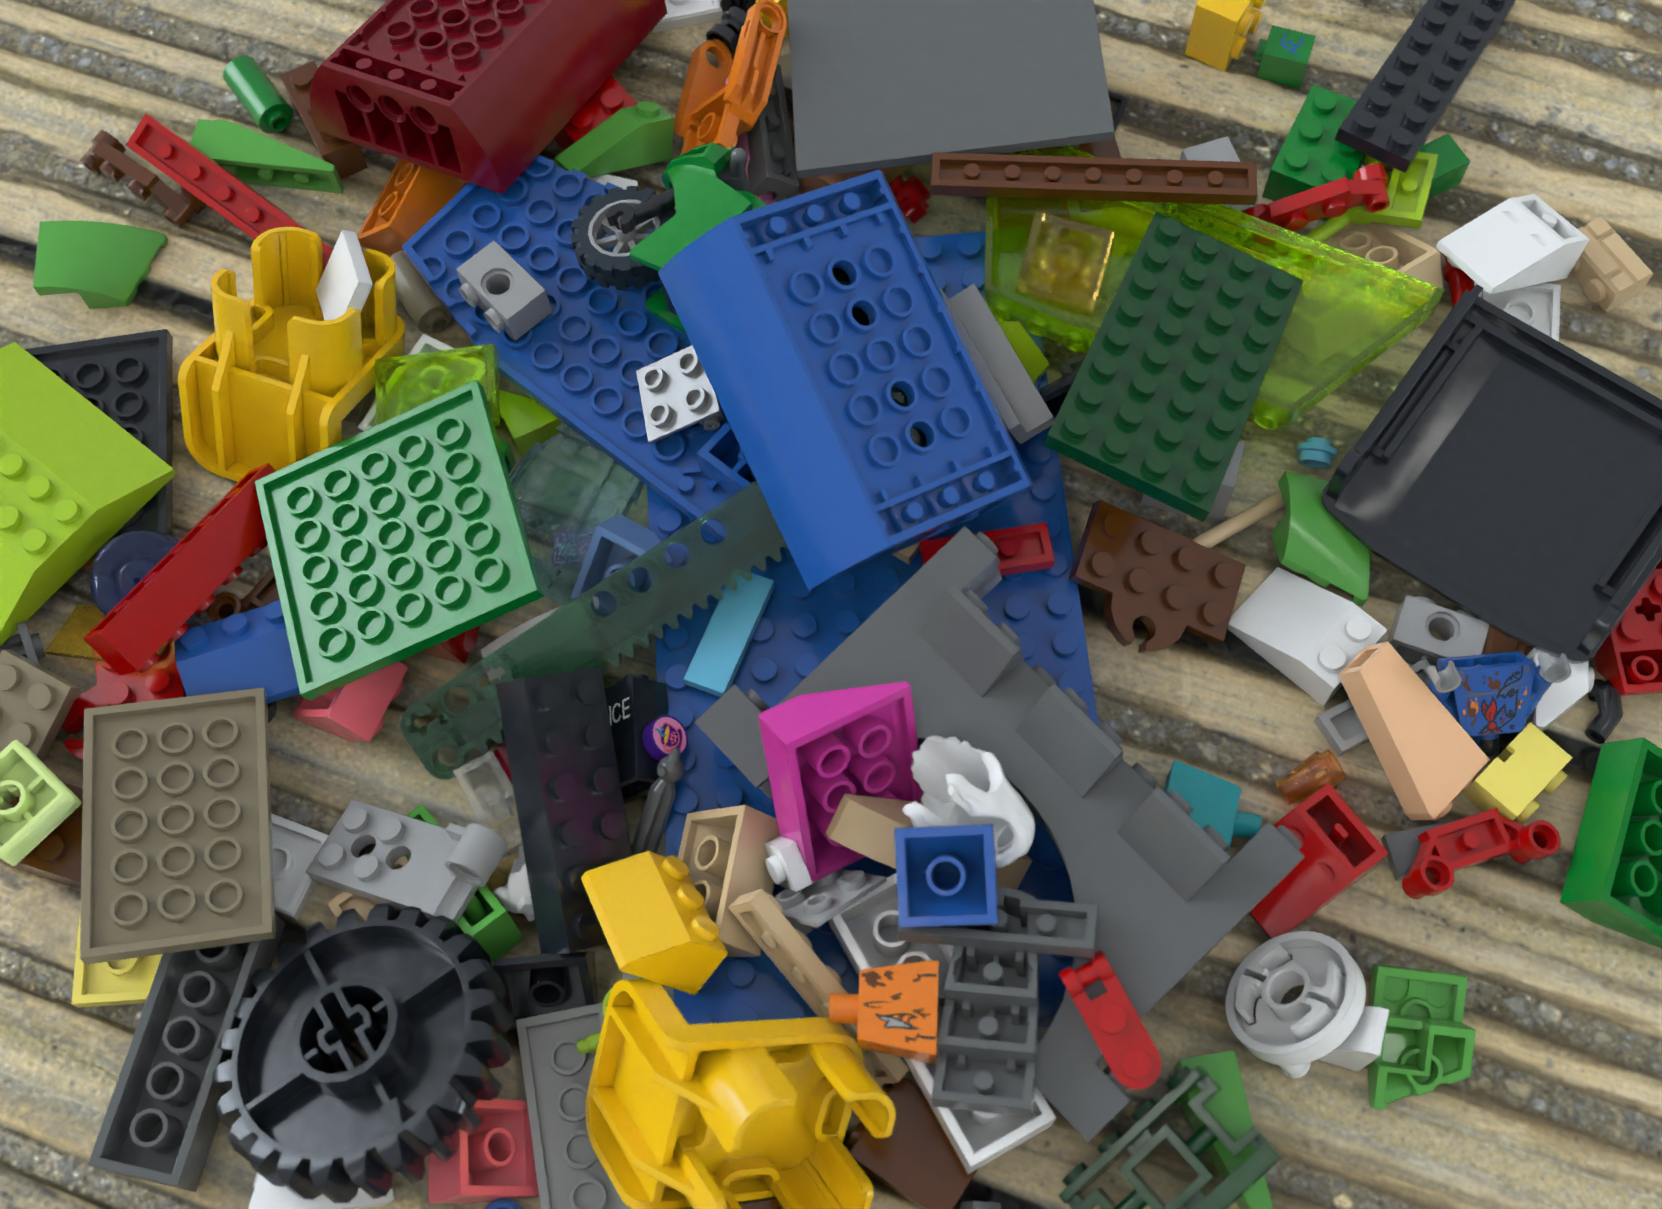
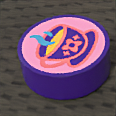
M659 716L649 722L643 730L642 736L645 749L658 761L668 756L673 748L680 749V756L687 749V732L682 723L672 716Z

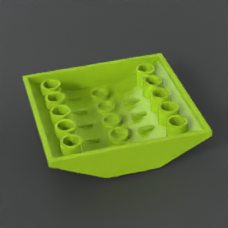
M16 342L0 348V646L18 630L17 623L26 622L177 474L171 466Z

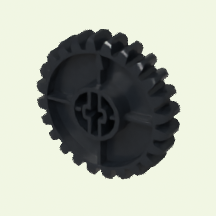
M389 903L374 906L370 910L366 921L355 908L345 910L337 917L336 929L329 931L320 921L308 927L305 933L307 944L299 949L293 943L285 942L276 952L280 965L274 971L267 968H259L253 974L251 983L258 989L257 993L253 998L241 997L238 1006L232 1013L241 1022L239 1028L226 1030L221 1035L217 1048L222 1050L230 1059L220 1063L214 1070L213 1084L224 1093L216 1109L219 1120L231 1129L228 1137L231 1146L250 1162L254 1171L271 1184L280 1187L285 1186L302 1199L314 1200L321 1194H324L333 1203H349L357 1195L359 1187L373 1199H377L388 1194L392 1188L393 1174L395 1173L400 1174L411 1185L422 1180L426 1171L425 1157L433 1153L441 1161L447 1162L456 1154V1145L451 1135L457 1129L468 1133L476 1132L483 1123L482 1117L473 1107L477 1100L490 1101L498 1097L502 1085L489 1070L490 1068L502 1067L511 1058L512 1047L501 1035L506 1033L513 1025L512 1010L503 1000L507 992L506 983L492 965L489 954L473 936L464 934L454 920L443 915L428 920L421 912V908L412 906L403 909L399 914Z

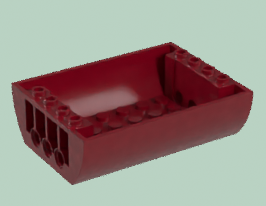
M387 0L314 73L309 99L315 130L503 194L667 14L665 0Z

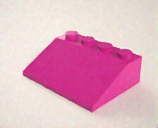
M906 681L799 695L758 714L779 835L796 841L812 883L866 857L835 842L825 834L844 794L922 802L921 798L924 792L919 783L913 779V772L910 769L914 762L912 754L918 750L912 691L911 686Z

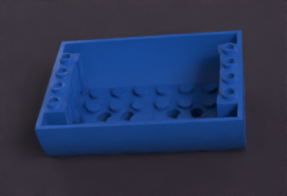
M879 169L732 216L687 245L658 272L808 590L1009 504L1034 488V484L883 172ZM832 268L843 269L849 276L850 285H842L837 282L833 276ZM852 307L865 311L869 319L868 326L861 325L855 321L852 316ZM891 387L899 388L905 393L907 397L906 407L900 406L893 401L890 392ZM911 427L918 428L924 433L927 440L926 447H920L913 442L910 436Z

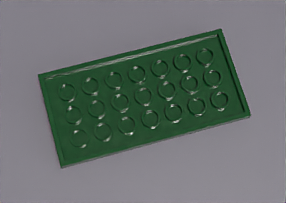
M1156 211L1043 445L1204 522L1213 506L1304 280Z

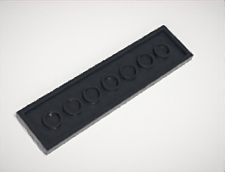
M1428 0L1343 121L1334 140L1406 173L1512 10L1516 0Z

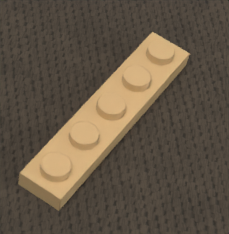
M762 889L740 895L728 907L729 910L818 1017L829 1018L830 993L848 994L841 986L842 981L839 975L832 968L822 963L813 952L812 944L808 937L801 931L794 929L782 914L783 909L780 903L773 896L765 893ZM841 1023L857 1042L858 1024ZM862 1049L864 1067L878 1085L897 1083L910 1069L899 1056Z

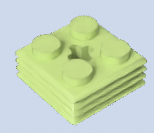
M18 740L12 741L0 752V858L11 866H15L81 805V800L30 749ZM18 797L19 803L13 807L11 802Z

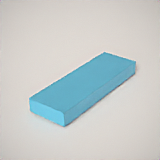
M734 567L684 677L686 685L719 697L730 689L775 588L774 580Z

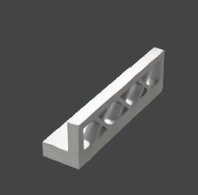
M972 284L950 299L939 288L994 404L1012 435L1022 444L1050 427L1055 420L1054 416L975 284Z

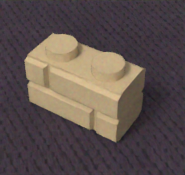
M1602 216L1589 222L1585 227L1582 226L1578 229L1590 240L1569 275H1573L1583 286L1584 294L1592 303H1598L1605 312H1608L1619 306L1623 301L1626 302L1638 295L1654 274Z

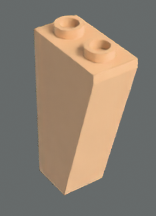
M1389 642L1365 646L1338 676L1407 817L1410 820H1438L1452 809L1453 803L1451 801L1461 791L1471 787L1470 785L1480 775L1479 771L1490 759Z

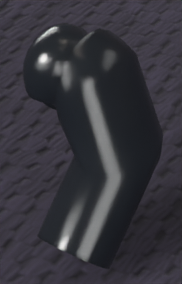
M1595 679L1591 692L1587 694L1590 701L1598 703L1599 712L1585 730V734L1593 742L1602 744L1605 743L1622 719L1623 709L1620 693L1613 687L1611 681Z

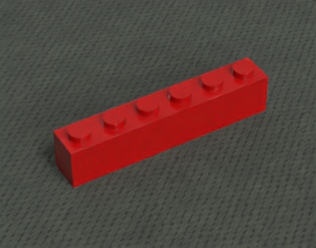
M269 463L250 470L83 638L120 676L137 671L141 674L151 668L160 658L157 651L166 642L172 643L188 629V625L185 622L194 612L199 614L207 609L216 599L213 592L221 584L225 586L238 577L243 571L240 564L248 556L250 558L254 557L268 545L254 481L276 472Z

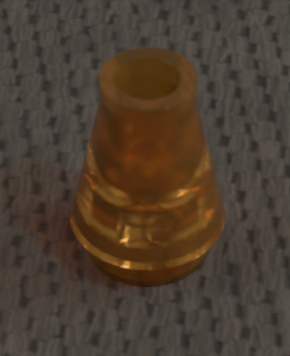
M1327 749L1322 753L1318 751L1312 753L1288 775L1277 781L1276 785L1283 799L1290 805L1298 800L1309 798L1328 783L1334 790L1339 789L1338 784L1345 781L1346 776L1335 755Z

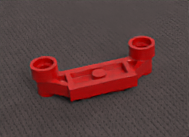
M1382 164L1366 165L1353 174L1354 180H1347V177L1268 203L1269 206L1267 204H1257L1255 207L1242 210L1239 213V218L1248 234L1251 249L1253 251L1269 249L1274 245L1273 237L1282 231L1300 230L1306 227L1309 222L1324 217L1335 218L1341 216L1348 209L1356 206H1365L1366 211L1370 213L1386 209L1390 205L1386 190L1388 178L1385 167Z
M1497 808L1426 830L1417 836L1421 845L1409 873L1402 879V888L1408 897L1418 900L1425 896H1436L1449 889L1453 885L1455 871L1509 854L1514 861L1521 864L1533 859L1542 860L1559 850L1561 845L1560 834L1547 821L1537 820L1524 826L1501 816Z

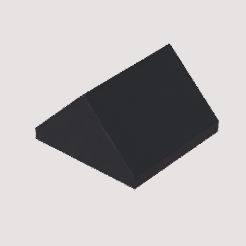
M595 951L494 959L493 966L506 983L507 992L503 1000L512 1010L513 1025L509 1030H517L516 1020L598 1004Z

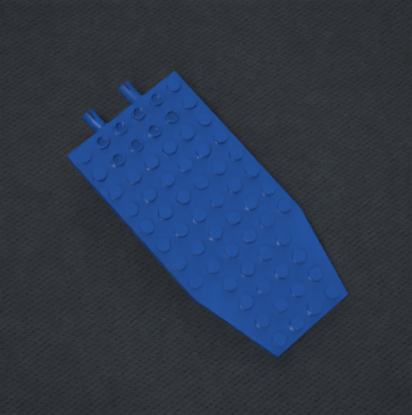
M540 155L532 161L503 194L469 182L402 245L406 257L491 368L734 552L738 553L772 516V512L721 405L723 419L718 429L705 430L702 424L696 423L651 444L648 442L636 371L692 345L687 333L668 325L649 312L646 307V300L662 289V280L660 279L656 282L651 280L646 282L647 286L636 289L635 286L628 287L627 290L622 291L616 290L615 286L604 288L598 285L596 279L591 281L587 278L584 270H581L571 242V234H573L571 227L573 220L579 218V210L584 205L589 206L592 203L591 199L596 195L601 194V196L609 193V189L619 186L609 182L606 185L588 179L586 173L576 169H572V171L555 166L553 160ZM650 228L643 234H651L655 231V229ZM607 233V234L604 236V238H605V237H609V236H613V235H611L610 233ZM492 241H495L546 290L552 309L551 314L516 341L504 330L500 333L495 331L484 316L485 311L478 305L474 308L471 307L458 289L462 284L456 269ZM615 247L605 250L612 253Z

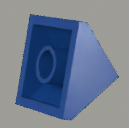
M993 824L894 828L899 927L998 924L997 861Z

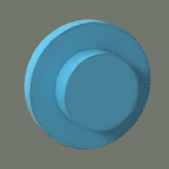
M1308 437L1306 442L1299 443L1296 447V453L1299 454L1298 463L1311 468H1330L1332 460L1336 459L1338 455V450L1331 447V441L1319 437Z

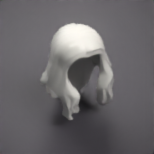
M935 735L927 737L920 746V750L913 752L914 762L910 768L913 772V779L919 783L924 792L921 798L923 805L912 802L904 805L902 809L904 814L910 817L915 827L993 824L997 867L1003 868L1014 863L1018 857L1027 854L1034 839L1035 820L1024 799L1006 779L1002 766L992 752L971 747L969 742H960L956 737H949L947 739Z

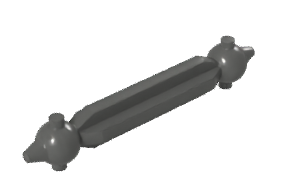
M673 748L670 754L662 758L657 765L659 778L650 787L631 845L633 856L646 851L657 854L676 796L674 782L678 781L684 772L679 748Z

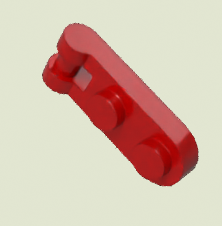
M1099 950L1096 952L1094 958H1089L1090 962L1075 970L1070 966L1059 972L1058 974L1117 1080L1129 1089L1137 1090L1150 1087L1156 1082L1161 1073L1162 1064L1159 1052L1103 951ZM1101 979L1107 992L1090 1001L1084 987Z

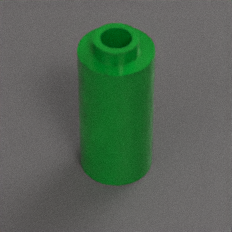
M240 56L231 60L223 71V79L260 129L266 133H275L287 128L293 117V110L257 62L250 56Z

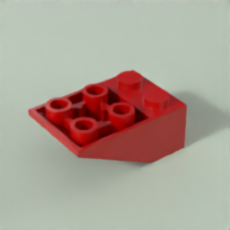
M1329 783L1273 825L1276 829L1280 825L1289 829L1302 843L1298 850L1305 857L1249 913L1269 939L1290 933L1374 870L1389 854Z

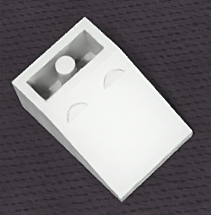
M1531 194L1507 199L1439 240L1436 248L1447 257L1448 262L1452 266L1466 273L1474 280L1475 285L1483 287V292L1494 294L1567 278L1590 239L1538 196Z

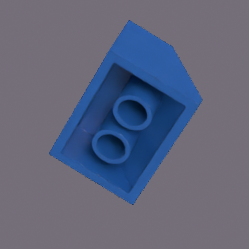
M280 600L243 613L233 614L212 623L189 628L174 641L176 665L187 696L264 687L268 704L300 693Z

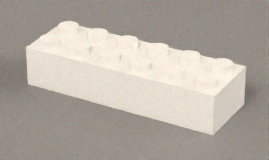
M895 873L886 878L887 882L829 919V925L858 977L860 976V971L864 969L939 960L938 1040L945 1003L944 987L954 945L899 941L897 932L899 925L897 874ZM938 1047L936 1050V1063L904 1058L968 1174L1051 1127L1056 1119L1043 1094L1036 1086L1032 1117L933 1107L931 1096L938 1058Z

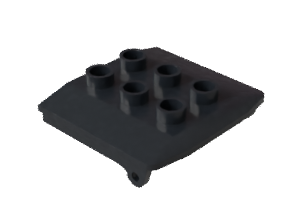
M1476 284L1471 292L1466 290L1354 448L1350 449L1336 468L1332 479L1323 490L1322 502L1325 509L1373 554L1484 621L1505 636L1543 652H1548L1557 658H1560L1561 654H1566L1570 663H1584L1593 658L1662 559V400L1482 299L1481 295L1484 288Z

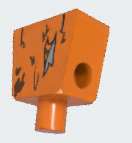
M939 960L861 970L859 994L830 993L829 1023L858 1024L857 1043L858 1047L927 1063H936Z

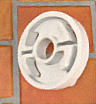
M1311 931L1282 934L1258 946L1242 961L1235 971L1226 994L1225 1008L1227 1020L1233 1033L1254 1056L1265 1062L1279 1065L1286 1076L1290 1074V1077L1293 1079L1300 1078L1308 1072L1312 1061L1332 1052L1354 1030L1365 1004V981L1355 960L1338 941L1330 936ZM1291 958H1293V960H1291V961H1289L1288 963L1282 965V964L1285 963L1286 961H1288V960H1290ZM1304 985L1301 995L1295 1001L1288 1004H1280L1287 991L1295 986ZM1258 998L1255 1011L1256 1023L1249 1026V1024L1254 1022V1004Z

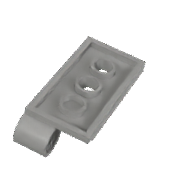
M352 799L305 872L313 881L381 904L389 903L393 908L401 911L409 906L421 908V912L428 920L443 915L454 920L457 924L478 887H484L507 850L508 844L499 834L479 824L471 823L465 828L450 823L445 829ZM376 844L370 854L358 858L360 851L365 846ZM411 855L409 862L405 866L393 869L394 863L400 857Z

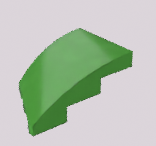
M40 221L33 288L39 296L79 293L89 309L129 306L137 293L138 285L146 279L151 271L150 263L160 247L165 248L167 246L168 238L165 233L122 224L93 221Z
M1285 471L1278 481V486L1287 511L1271 533L1280 564L1297 573L1306 575L1313 582L1324 588L1329 584L1341 588L1352 594L1351 602L1357 606H1363L1368 600L1369 549L1325 509L1322 495L1324 488L1329 483L1328 480Z
M1372 963L1369 1006L1389 1010L1380 1056L1367 1065L1370 1106L1373 1109H1384L1388 1103L1412 1094L1419 1096L1433 1091L1437 1085L1443 1083L1452 1084L1471 1076L1476 1030L1462 1023L1467 976L1459 973Z

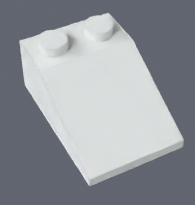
M1279 567L1231 616L1227 628L1322 706L1342 687L1343 684L1338 674L1365 646L1380 643L1388 630L1355 603Z

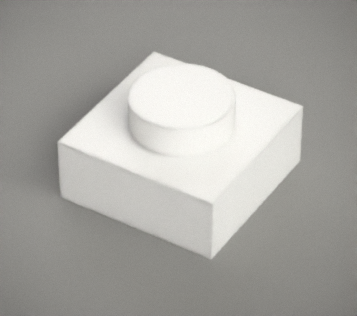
M779 836L764 844L769 858L765 859L766 868L776 884L796 892L813 884L796 841Z

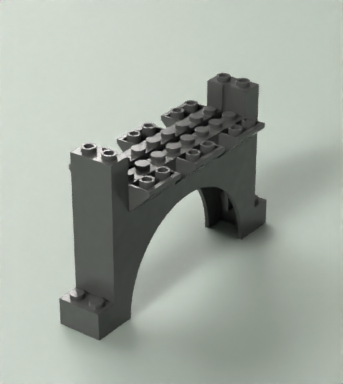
M964 526L779 704L804 694L906 681L911 686L918 750H920V746L927 737L935 735L946 739L956 737L960 742H969L971 747L992 752L1000 762L1004 775L1010 785L1024 799L1031 812L1041 822L1053 840L1064 862L1072 886L1075 903L1098 905L1095 953L1099 950L1103 951L1141 1020L1303 860L1305 856L1298 850L1302 843L1285 826L1280 825L1276 829L1268 822L1230 859L1225 850L1229 846L1226 840L1210 825L1207 824L1202 829L1190 818V813L1193 809L1176 791L1172 789L1166 794L1159 786L1155 789L1154 785L1157 782L1146 769L1137 762L1131 767L1123 759V749L1120 746L1123 742L1121 737L1104 721L1097 726L1086 712L1089 708L1087 704L1071 688L1068 687L1063 692L1056 685L1053 678L1038 664L1031 669L1021 656L1023 650L1018 645L1021 642L1020 638L1004 622L1001 621L996 626L986 613L988 607L981 599L1002 580L1001 573L998 570L1001 561L995 555L998 549L985 534L979 531L974 535ZM734 684L695 723L757 789L760 788L773 800L758 714L770 709V707L752 688L744 694ZM1074 956L1073 970L1090 962V959ZM1101 979L1084 987L1090 1001L1107 992ZM1066 989L1061 1006L1051 1026L1038 1044L1035 1086L1082 1137L1089 1142L1131 1100L1124 1094L1128 1087L1122 1085L1117 1080L1109 1065L1102 1070L1096 1064L1103 1057V1054Z

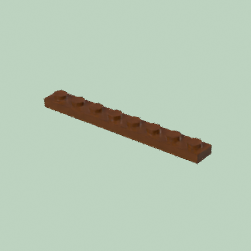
M933 152L931 195L1255 205L1257 199V163Z

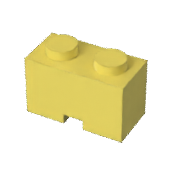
M1530 722L1470 785L1471 787L1462 794L1483 812L1497 808L1501 816L1512 821L1516 819L1523 824L1540 806L1534 798L1542 790H1545L1550 795L1567 778L1568 775L1562 769L1573 757Z

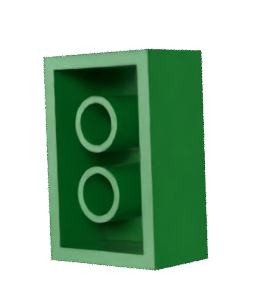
M1314 84L1312 85L1270 170L1262 197L1277 201L1347 177V180H1354L1353 174L1361 168L1366 154L1334 139L1339 127L1357 103L1356 100ZM1326 217L1321 218V220L1327 221L1330 219Z

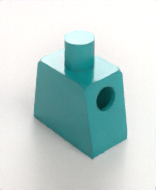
M1173 760L1167 774L1164 792L1168 794L1172 789L1176 791L1193 809L1190 813V818L1202 829L1207 824L1210 825L1226 840L1229 845L1225 849L1226 852L1231 845L1232 836L1251 840L1260 831L1261 815L1237 810L1241 788L1238 785Z

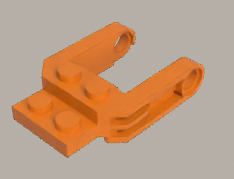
M759 0L749 8L733 60L728 47L718 39L707 40L693 51L674 119L673 131L684 139L681 154L694 147L712 142L724 148L732 146L735 148L738 136L743 132H749L755 125L757 118L768 102L787 26L785 12L776 1ZM760 12L768 16L772 29L763 24ZM706 52H710L716 57L718 68L713 67L708 62Z

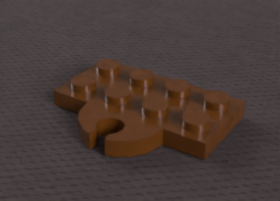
M1098 500L1092 505L1068 580L1106 596L1104 614L1107 626L1117 642L1123 647L1130 645L1135 638L1132 629L1134 620L1142 621L1147 627L1148 635L1146 640L1139 644L1138 653L1147 654L1170 647L1180 639L1184 630L1215 644L1223 642L1246 565L1105 501Z

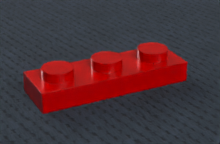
M1046 522L982 532L998 549L995 555L1001 561L998 567L1001 576L1054 567L1055 559ZM954 536L921 541L920 553L923 565Z

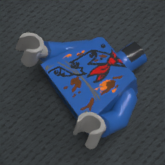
M1520 651L1437 658L1438 671L1434 665L1427 667V672L1431 678L1428 688L1467 734L1472 736L1473 741L1486 756H1495L1499 753V734L1522 731L1525 728L1526 718L1531 716L1549 687L1553 683H1559L1568 679L1572 671L1566 654H1561L1558 660L1552 662L1550 654L1542 652L1538 655L1540 665L1535 668V663Z

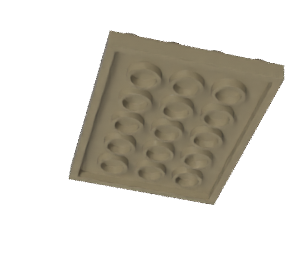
M264 687L84 709L80 959L86 965L275 939L268 706Z

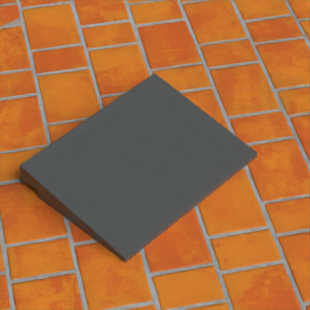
M787 0L796 171L798 179L932 162L933 152L1002 154L1115 140L1094 0Z

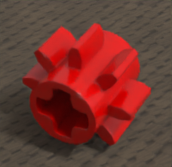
M898 175L889 183L905 219L909 218L915 224L928 213L926 209L929 207V204L926 201L930 199V193L917 177L911 176L905 181Z

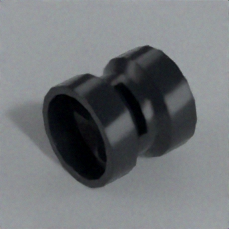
M729 7L722 15L721 23L714 24L706 34V40L718 39L728 47L732 59H734L747 13L738 7Z

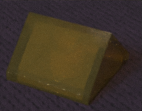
M1037 210L1015 290L1094 311L1111 265L1116 231Z

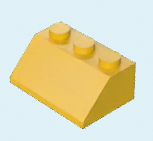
M646 851L586 871L581 880L619 970L696 995L728 953L719 936V928L711 920L703 904V896L696 890L689 876L690 870L688 866L675 856L669 855L664 857L654 852Z

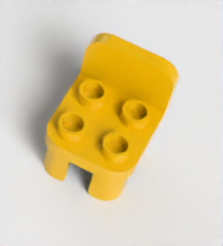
M278 227L263 232L253 241L251 246L254 297L249 301L237 297L236 275L234 271L221 268L213 275L210 283L215 332L185 358L178 373L184 440L190 454L202 467L215 475L239 482L250 470L269 463L278 471L342 441L341 421L401 359L405 352V325L400 316L396 314V266L388 255L369 248L362 251L373 283L362 311L360 312L358 309L349 307L347 312L341 317L327 321L324 320L316 293L323 275L322 240L313 231L298 227Z
M647 979L620 980L614 985L608 999L589 1081L585 1113L591 1146L620 1198L628 1207L632 1209H677L692 1207L693 1209H742L738 1202L777 1198L784 1209H870L874 1195L872 1182L844 1146L843 1140L852 1109L874 1138H885L891 1135L896 1111L893 1102L864 1067L862 1049L858 1047L856 1040L841 1023H829V1018L812 1017L689 1025L661 984Z

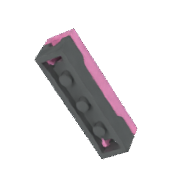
M780 64L776 66L765 108L757 118L753 128L749 132H743L738 136L735 148H743L746 151V174L751 194L767 205L787 199L799 188Z

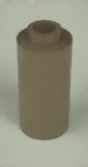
M404 251L394 253L390 258L396 266V295L421 332L438 333L443 331L449 325L452 315L412 265Z

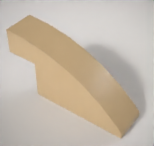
M844 794L825 834L830 839L847 848L896 869L894 828L915 827L910 817L905 815L902 810L904 805L913 801ZM1025 854L1018 857L1012 864L1003 868L997 867V887L1017 890L1032 859Z

